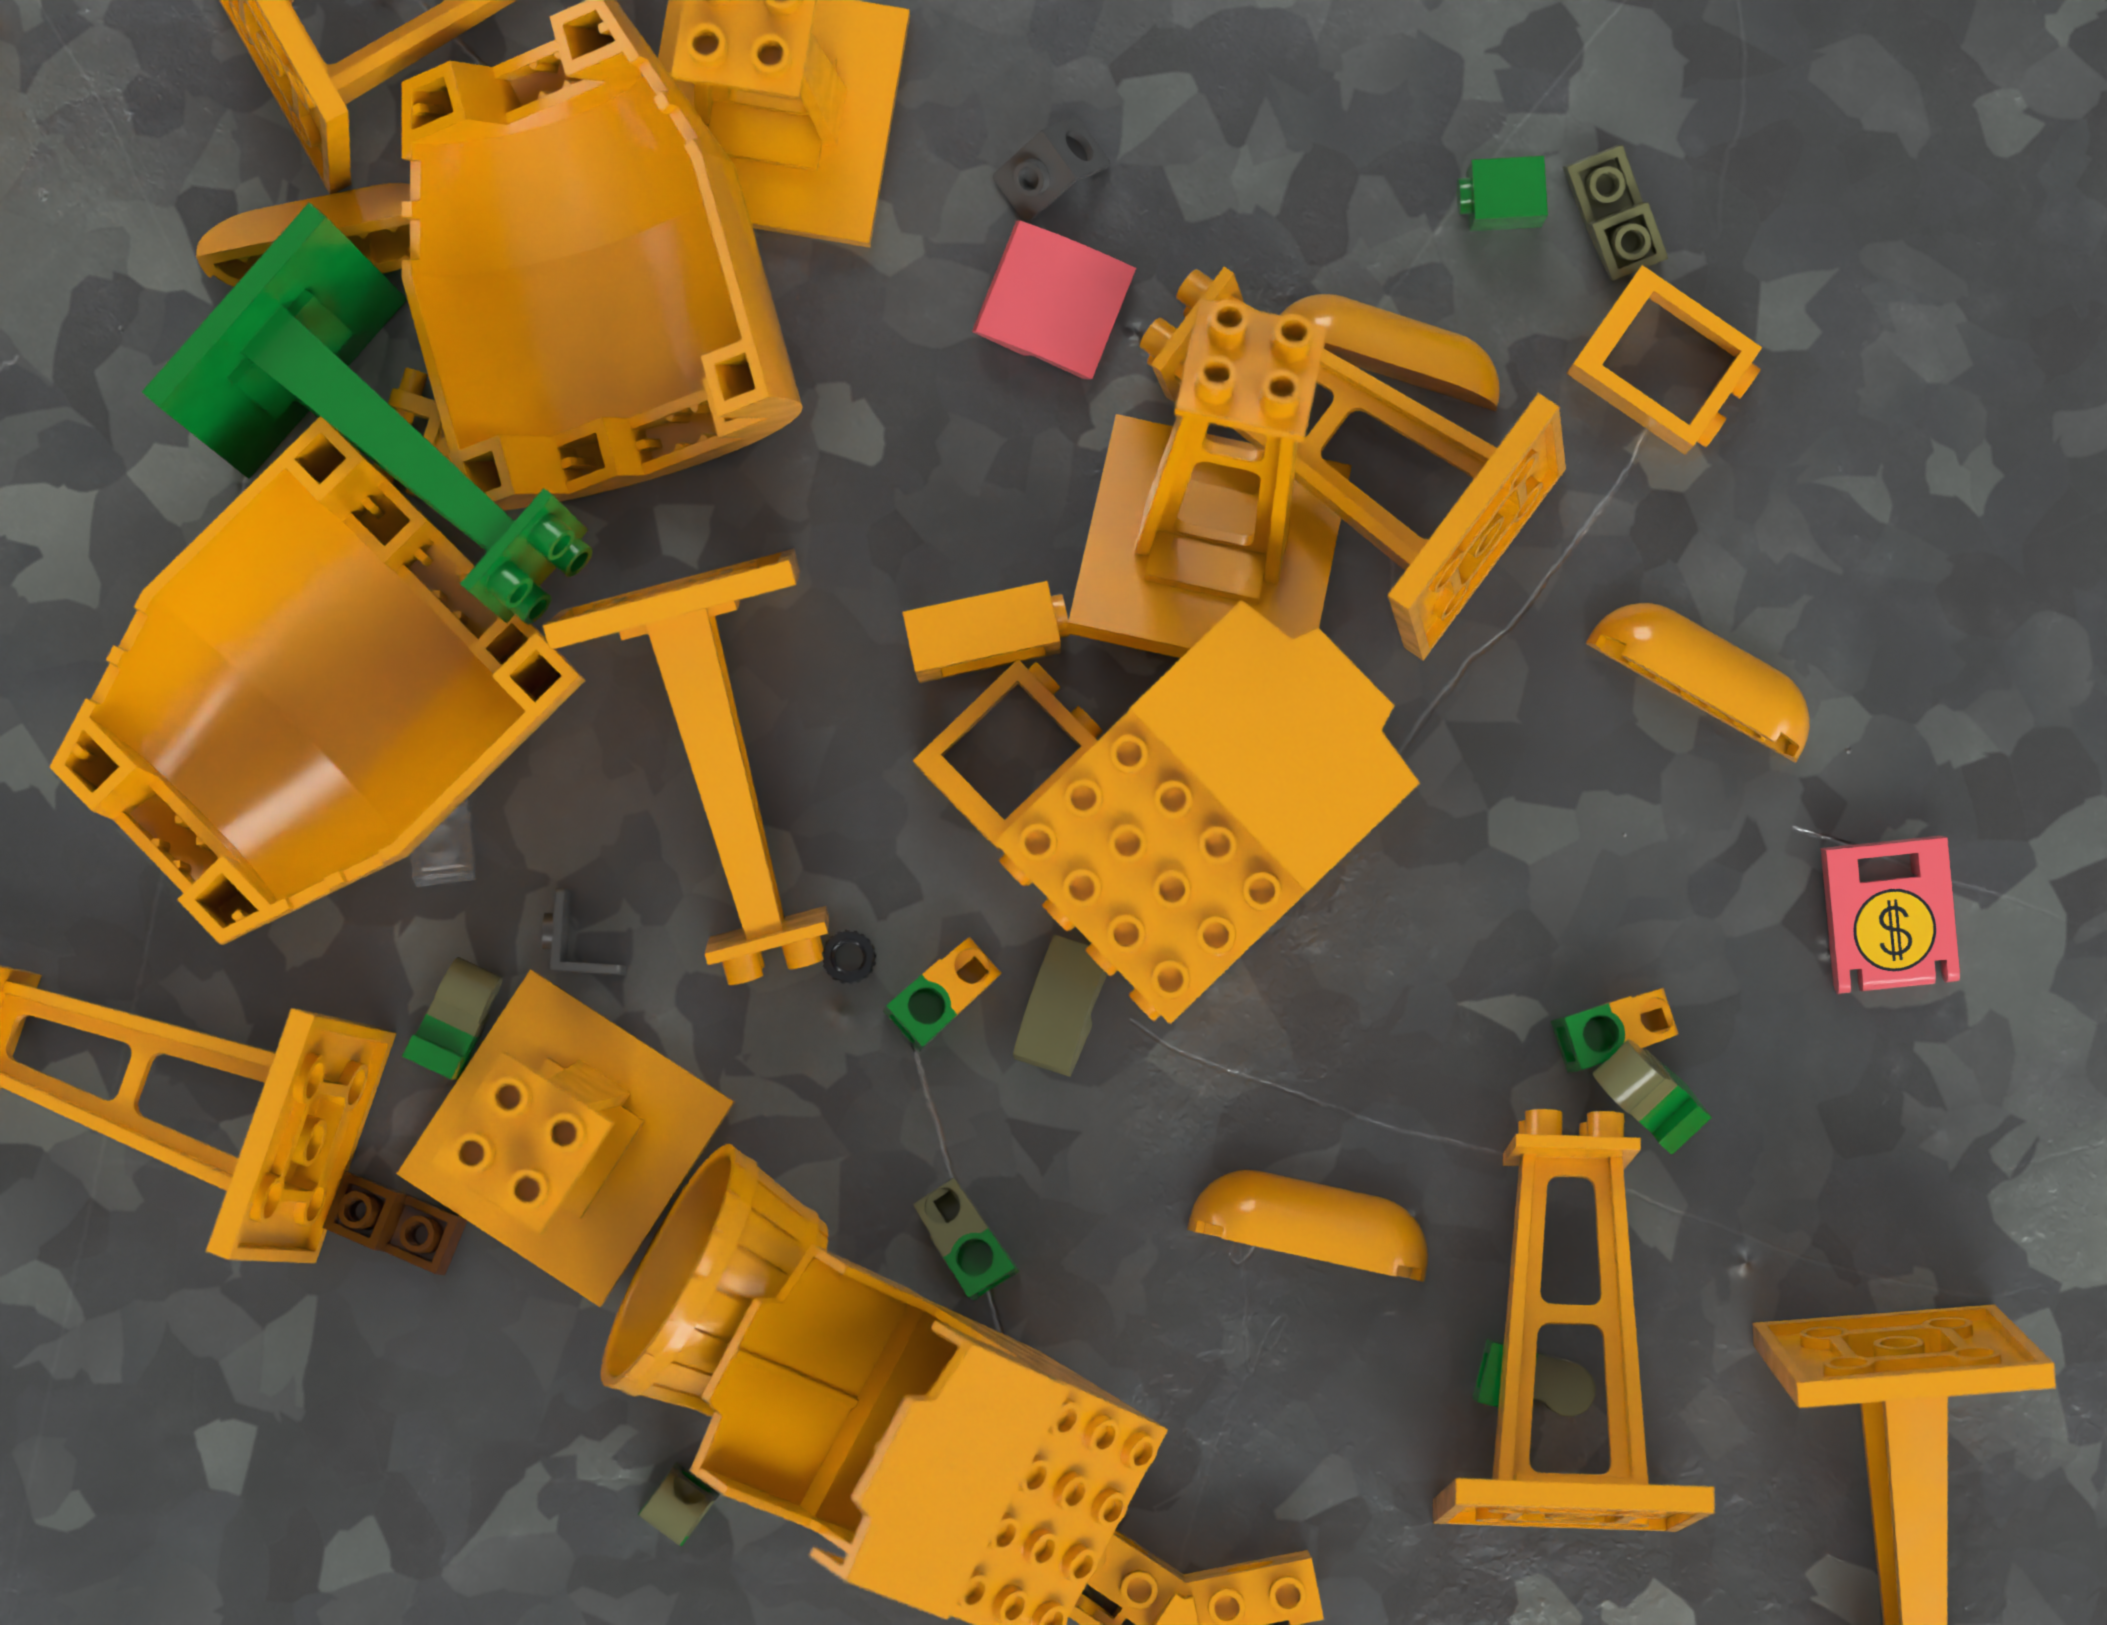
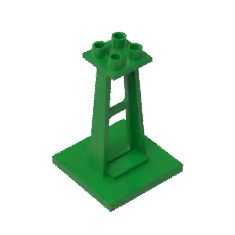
M308 203L144 388L142 393L248 479L252 477L309 411L318 418L321 416L359 451L487 551L485 556L460 583L467 591L505 623H508L514 615L519 617L525 624L534 623L546 612L551 603V595L541 588L540 585L557 567L567 577H572L578 574L589 562L593 550L581 539L588 529L545 488L541 490L514 521L348 367L406 302L407 298L324 214L311 203Z

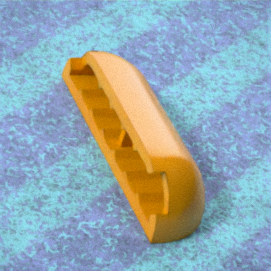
M386 183L240 213L220 222L201 238L197 245L196 258L208 277L211 278L214 275L220 281L234 287L308 203H311L382 274L402 268V260L410 259V220L402 218V201H410V184Z
M1316 294L1302 298L1288 306L1280 314V316L1298 314L1308 319L1309 322L1328 326L1323 348L1356 367L1493 411L1497 410L1500 383L1495 365L1480 345L1464 335L1335 294Z
M1636 603L1618 608L1605 616L1596 625L1585 643L1794 763L1797 762L1806 745L1810 729V717L1806 700L1798 686L1778 669L1672 609L1653 603Z
M1239 1170L1214 1180L1201 1192L1195 1201L1187 1227L1189 1231L1222 1237L1221 1239L1395 1277L1400 1276L1425 1282L1427 1273L1428 1247L1424 1233L1415 1218L1399 1204L1374 1195L1264 1171Z

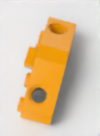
M1115 1529L1101 1555L1094 1574L1087 1582L1089 1586L1118 1605L1117 1609L1111 1616L1103 1607L1081 1593L1069 1616L1080 1625H1122L1126 1618L1136 1625H1267L1287 1620L1289 1625H1299L1324 1620L1313 1561L1308 1550L1182 1574L1117 1529Z

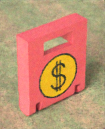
M1931 836L1820 848L1832 977L1836 994L1851 992L1850 970L1857 969L1860 991L1935 984L1936 972L1934 961L1939 960L1944 982H1957L1960 980L1948 837ZM1910 854L1911 873L1916 876L1860 882L1858 859Z

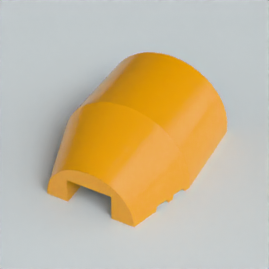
M586 0L550 16L555 40L493 67L450 60L402 81V159L410 161V201H402V218L410 220V259L402 260V281L452 464L503 511L526 508L543 488L561 502L637 484L710 461L755 443L782 429L796 419L803 408L736 167L622 7L615 0Z
M320 416L142 590L134 605L137 612L119 646L113 645L106 658L109 665L92 698H85L50 768L91 811L112 819L183 892L177 900L219 944L224 945L408 857L586 680L557 649L549 650L546 637L533 624H525L516 615L508 623H505L467 591L460 583L475 565L355 446Z

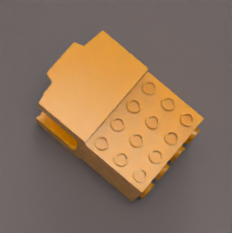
M1241 600L1129 708L1130 710L1008 827L994 843L1005 853L998 860L1022 886H1029L1033 882L1048 897L1042 906L1067 932L1076 926L1091 942L1085 949L1090 957L1109 976L1119 971L1134 986V989L1128 995L1139 1008L1153 1021L1162 1015L1171 1024L1420 782L1381 731L1394 705L1318 627L1292 639Z
M812 1244L776 1298L753 1299L701 1397L715 1412L690 1472L721 1494L805 1526L819 1533L848 1553L846 1558H842L814 1547L809 1555L846 1582L947 1620L950 1616L974 1625H1066L1084 1587L1094 1574L1098 1561L1118 1523L1125 1516L1127 1507L1144 1474L1154 1461L1157 1450L1168 1429L1041 1351L932 1302L899 1283Z

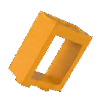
M1642 265L1566 374L1686 455L1696 442L1706 448L1727 419L1718 412L1730 393L1740 399L1750 387L1761 370L1752 362L1762 347ZM1648 298L1735 357L1689 424L1602 365Z
M1048 581L902 612L914 669L919 683L1013 664L1017 659L1022 662L1060 654V638L1070 636V634L1066 633L1068 616L1063 594L1051 596Z
M1019 659L913 760L915 766L998 851L1000 848L994 841L1097 742L1096 738L1103 732L1098 724L1080 706L1075 707L1069 712L1060 703L1054 694L1061 687L1037 662L1027 669ZM1019 684L1080 748L1004 820L943 756Z

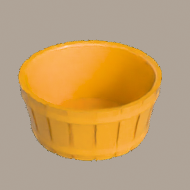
M725 1144V1146L723 1145L704 1161L691 1177L688 1184L685 1185L656 1231L632 1277L614 1319L604 1350L600 1374L602 1384L605 1387L620 1390L629 1396L636 1397L640 1395L697 1410L706 1416L713 1417L715 1411L701 1396L753 1299L776 1298L812 1244L827 1250L828 1227L826 1223L819 1218L816 1211L803 1205L762 1171L754 1159L742 1154L731 1144Z

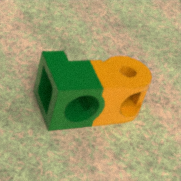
M968 937L945 958L936 961L888 1003L883 1012L915 1049L920 1052L1002 973L972 938Z
M1663 987L1551 1020L1567 1073L1581 1071L1606 1062L1628 1039L1632 1040L1640 1048H1644L1679 1034Z

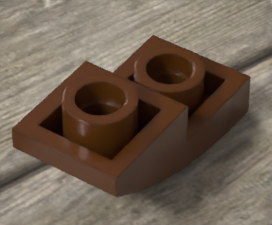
M345 1171L322 1228L372 1250L388 1253L436 1275L445 1276L467 1220L434 1204L355 1173Z

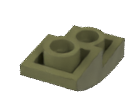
M1623 145L1613 146L1562 167L1588 234L1611 281L1638 271L1642 265L1649 267L1668 259L1648 202H1643Z
M1058 935L1053 936L1023 1016L1013 1051L1015 1060L1071 1077L1093 1026L1090 1014L1108 975L1085 951L1089 945Z

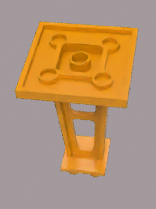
M294 0L219 1L328 193L333 194L351 185L349 111L345 105L516 0H444L442 3L334 64H327L323 61L292 7Z
M668 0L658 59L735 165L754 229L870 248L908 32L910 9L858 0Z
M1226 267L1222 268L1214 280L1198 269L1193 270L1183 281L1176 295V299L1186 306L1183 312L1185 319L1180 326L1175 328L1160 317L1149 326L1141 339L1140 348L1150 354L1147 364L1153 368L1165 397L1174 403L1179 395L1200 298L1216 302L1233 300L1239 302L1245 308L1256 310L1244 303L1236 277ZM1323 348L1316 383L1329 390L1334 395V400L1311 432L1304 438V442H1298L1294 480L1405 570V573L1388 594V598L1404 648L1424 661L1566 470L1560 408L1538 393L1499 447L1496 448ZM1355 411L1367 413L1473 479L1430 539H1423L1323 460L1322 451L1351 413ZM1233 428L1259 451L1265 449V434Z
M1200 298L1174 415H1177L1174 426L1119 414L1115 416L1068 620L1067 634L1182 658L1241 600L1292 639L1316 627L1319 628L1341 518L1294 480L1297 445L1298 442H1304L1328 326L1309 322L1308 319L1298 314L1280 316L1245 308L1242 304L1233 300L1216 302ZM1209 423L1265 434V449L1259 451L1248 442L1206 434ZM1323 459L1349 480L1352 465Z
M794 548L567 608L558 612L543 625L549 650L616 632L620 633L621 640L649 634L743 927L710 936L706 946L705 958L707 965L722 962L728 985L742 984L764 976L762 968L765 967L761 951L782 946L788 969H797L822 961L824 948L820 936L828 934L829 915L826 906L784 916L716 620L717 615L737 610L740 605V599L796 585L800 569Z
M0 965V1090L4 1088L227 1191L206 1249L207 1252L228 1260L316 1263L327 1230L322 1227L344 1173L349 1170L397 1033L374 1025L291 1008L277 1051L274 1052L39 989L37 987L42 975ZM27 1016H35L128 1044L132 1052L117 1096L113 1100H105L15 1060L13 1054ZM167 1054L265 1083L239 1157L141 1114L138 1107L139 1099L151 1065L158 1055Z
M530 969L396 1174L592 1303L601 1307L735 1101L550 980Z
M1552 1109L1525 1111V1120L1518 1122V1134H1515L1503 1153V1166H1519L1493 1477L1492 1479L1456 1478L1433 1499V1524L1678 1532L1714 1513V1487L1648 1485L1624 1169L1640 1152L1641 1138L1624 1137L1623 1113L1614 1111L1587 1113V1122L1579 1124V1136L1562 1135L1561 1111ZM1555 1177L1585 1178L1591 1182L1594 1188L1600 1299L1594 1305L1550 1304L1541 1297L1548 1182ZM1544 1325H1590L1599 1329L1602 1334L1610 1467L1605 1474L1540 1473L1533 1470L1530 1465L1537 1335L1539 1329Z
M1995 1304L1752 1323L1754 1348L1798 1408L1860 1403L1883 1625H1947L1948 1396L2055 1388L2054 1362Z

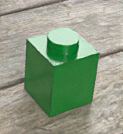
M1544 156L1471 160L1466 171V178L1457 179L1459 215L1469 214L1470 231L1542 227L1548 216Z

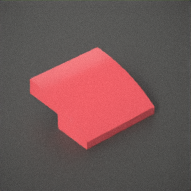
M1016 221L972 332L1023 356L1032 355L1079 378L1092 379L1136 268L1059 234L1023 221Z

